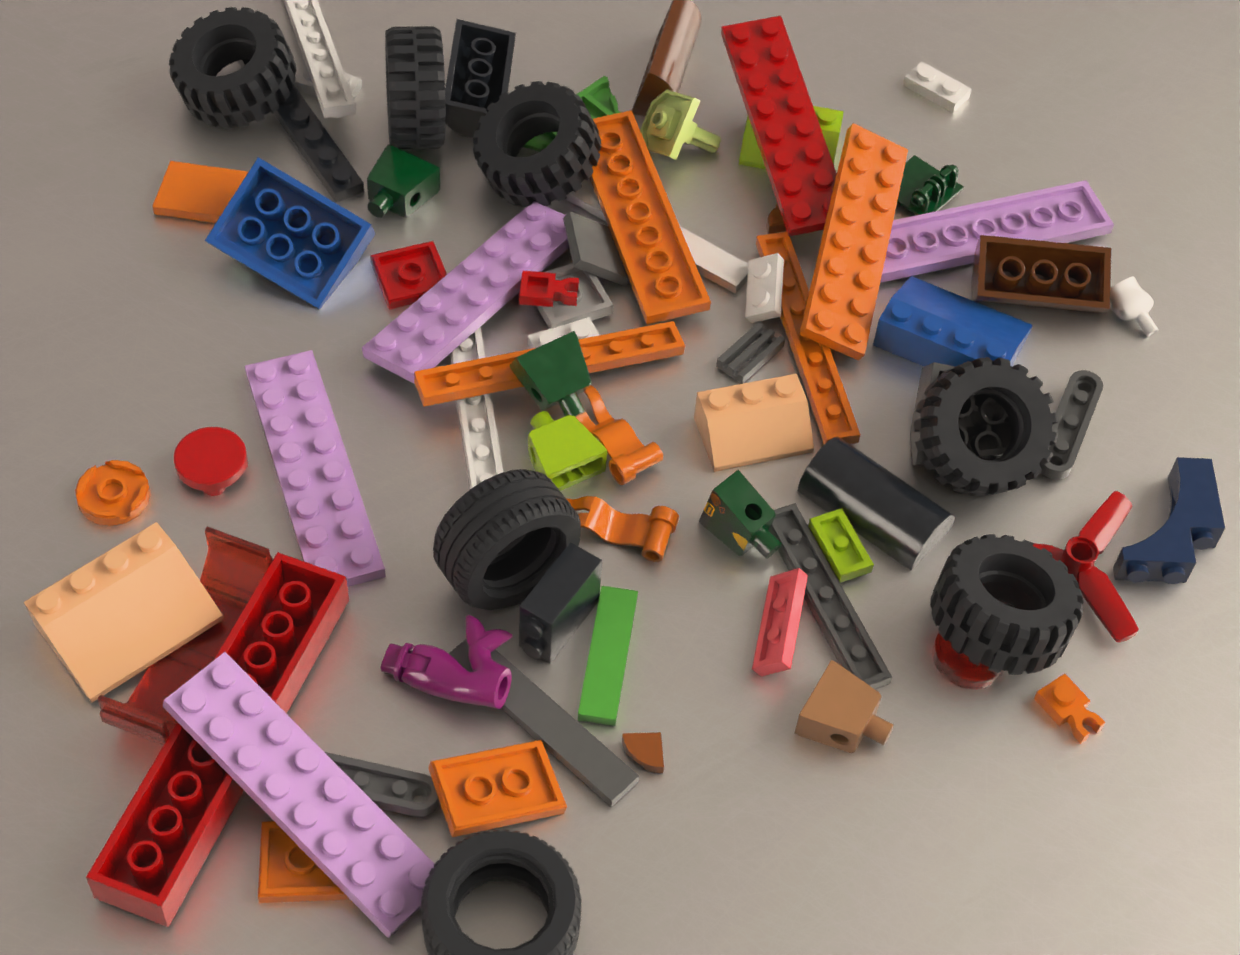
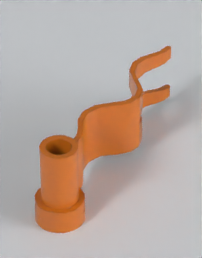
M591 385L584 391L590 401L598 424L595 425L586 412L576 418L607 449V453L611 458L608 463L609 469L619 485L627 484L636 478V474L663 460V453L655 442L644 446L627 421L623 418L615 420L611 417L596 388Z
M595 496L567 499L575 511H589V513L578 514L581 528L592 531L600 539L613 545L643 548L642 556L652 562L662 561L670 534L675 532L679 521V514L666 506L654 507L650 515L626 514L614 510L605 501Z

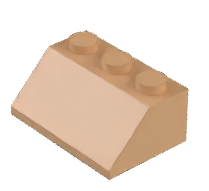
M797 374L697 392L694 420L714 472L813 453L814 444L808 401Z

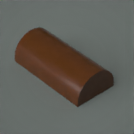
M692 0L672 1L657 35L632 108L634 115L646 117L651 102L665 90L679 93L702 19L698 7Z
M980 235L973 261L972 299L974 301L1107 313L1110 309L1112 248Z

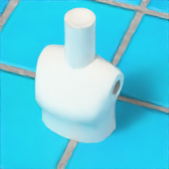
M1134 276L1110 287V302L1113 312L1118 318L1125 321L1135 319L1147 337L1158 331V328L1148 315L1149 310L1152 309L1153 300L1138 285Z

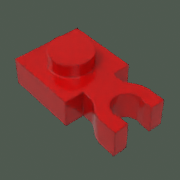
M522 271L519 305L553 307V301H560L565 305L577 306L579 278L570 277L556 280V273Z

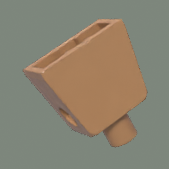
M831 660L799 714L795 734L848 753H854L864 736L885 745L894 728V724L876 716L882 698L881 694L840 664Z

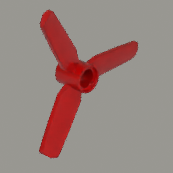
M1114 491L1081 529L1079 535L1067 542L1064 550L1047 544L1034 543L1033 546L1040 550L1046 549L1052 553V558L1056 561L1061 560L1067 566V573L1073 574L1079 585L1078 589H1081L1084 599L1113 639L1120 643L1128 641L1135 636L1139 628L1107 574L1094 566L1098 555L1104 552L1132 508V503L1124 494Z

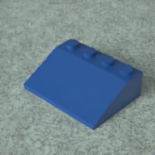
M258 157L205 239V242L320 310L357 264L375 236V231L372 224Z
M911 276L892 296L879 318L873 346L921 366L936 362L956 367L967 361L970 362L989 357L991 360L997 358L1008 359L1011 363L1010 366H1013L1033 325Z

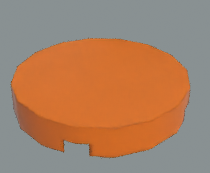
M111 460L106 461V465L98 468L96 465L89 468L79 478L75 489L79 510L87 519L99 525L114 526L127 523L138 517L147 507L151 495L148 479L140 467L128 461Z

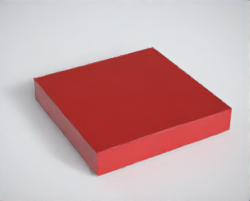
M434 241L370 255L371 265L389 310L412 305L447 275Z

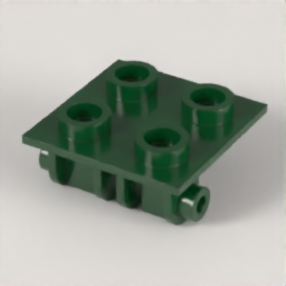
M914 155L905 163L897 203L915 215L940 210L964 189V186L957 182L959 169L951 164L943 166L941 171Z

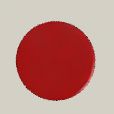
M204 427L192 431L182 438L174 451V465L181 481L187 486L204 491L210 496H217L223 493L225 488L235 483L248 467L244 442L236 433L222 427Z

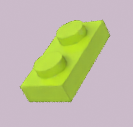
M842 508L809 519L808 527L840 583L872 573L874 564Z

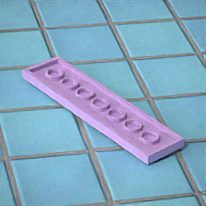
M1087 180L893 220L880 283L973 263L980 235L1068 243L1110 234L1114 224Z
M533 201L531 205L525 207L362 347L364 358L414 383V371L437 366L520 292L522 271L542 272L569 248L563 220L565 215Z
M310 350L245 365L246 376L303 561L346 576L347 587L386 577L385 567L313 351Z
M226 652L222 653L164 699L163 707L387 938H390L421 908L423 887L427 877H429L431 868H434V863Z

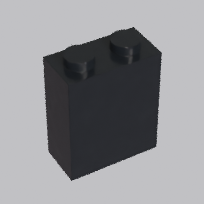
M570 542L519 607V646L522 647L527 655L535 659L541 658L551 664L596 606L600 597L602 560Z

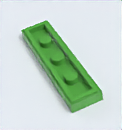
M601 586L577 720L616 726L638 591Z

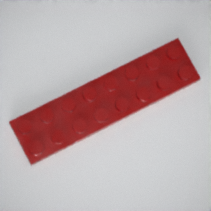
M780 15L722 26L721 36L788 236L824 230L837 173L783 19Z

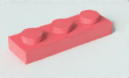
M800 568L770 577L752 670L761 677L791 669L808 575Z

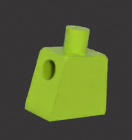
M542 411L531 419V425L534 430L528 434V454L536 472L543 473L550 478L560 491L606 472L607 449L575 416L567 415L554 421L547 411Z

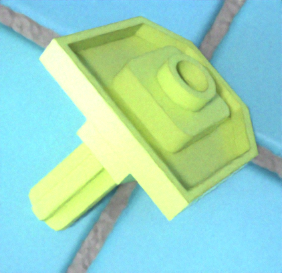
M665 90L651 102L640 129L648 151L677 160L683 144H691L710 153H715L720 146L721 138L716 134L697 127L698 124L692 121L700 100L669 90Z

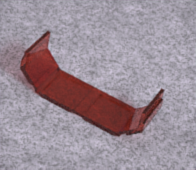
M208 526L206 527L205 536L208 553L200 582L223 614L224 620L151 665L126 703L100 695L98 703L101 709L99 714L102 722L158 744H165L177 721L163 707L164 699L214 661L273 561L268 548Z

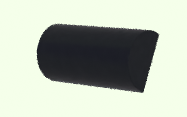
M460 19L456 20L445 85V123L454 132L473 138L475 130H479L477 124L480 117L487 114L486 108L492 102L495 104L499 101L501 94L506 91L508 93L516 37L515 32Z
M838 436L830 439L815 454L805 469L797 489L798 492L827 512L842 508L856 533L911 571L953 527L955 516Z

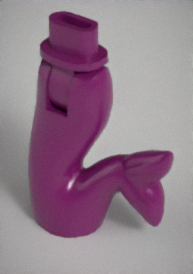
M467 615L466 639L469 646L468 658L473 672H468L453 656L441 648L426 644L414 646L411 643H405L404 646L393 643L389 644L381 663V671L392 674L397 682H404L415 689L439 698L500 709L507 699L512 674L509 668L491 658V652L512 638L513 635L502 629L486 631L477 618Z

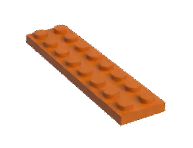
M632 110L594 118L593 120L599 130L601 149L597 166H592L594 172L590 177V181L646 325L710 310V298Z
M852 123L847 129L800 335L859 361L865 355L908 149Z

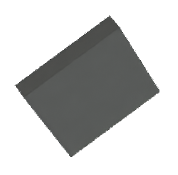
M569 211L563 217L574 267L622 286H627L630 281L609 227Z

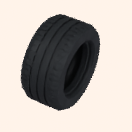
M527 469L510 470L482 481L453 504L437 527L434 537L433 557L437 566L463 602L469 606L484 610L504 609L525 600L570 542L576 546L579 545L581 521L568 500L545 474Z
M499 829L493 830V832L483 831L482 834L477 833L473 837L469 836L464 838V841L457 842L455 847L452 846L447 849V853H443L440 860L436 861L423 887L421 918L427 952L429 955H573L579 937L582 904L579 884H577L578 880L573 875L572 867L569 866L566 859L562 858V854L559 851H555L553 846L547 845V842L544 840H539V837H530L525 832H510V830L505 829L504 831H499ZM508 880L526 886L539 896L547 911L545 924L531 940L515 948L493 949L477 944L462 932L455 918L460 902L473 889L488 882Z

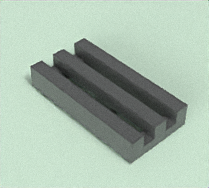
M759 321L717 359L716 367L743 384L784 347L785 338L782 336L776 338L774 336L775 332L770 328L767 331L764 330V324ZM766 343L770 344L743 370H741L740 372L737 371L739 367H741L745 362H748L755 355V353L760 348H762Z

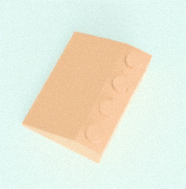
M157 522L24 601V605L35 627L91 703L224 620L223 614L177 546Z

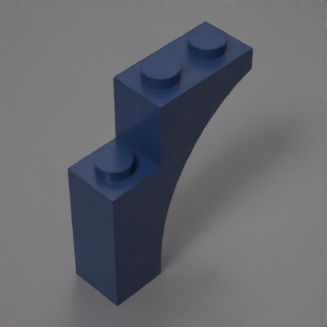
M1176 458L1167 477L1170 490V513L1168 520L1150 537L1121 549L1113 566L1115 580H1129L1134 583L1143 581H1158L1167 584L1186 583L1196 565L1194 548L1203 550L1216 547L1225 530V523L1212 459Z

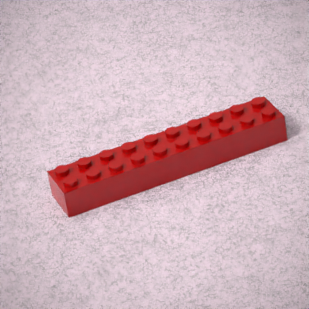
M277 552L215 659L226 652L287 714L349 602L346 576ZM178 722L86 876L95 899L166 927L170 926L244 792L238 783Z

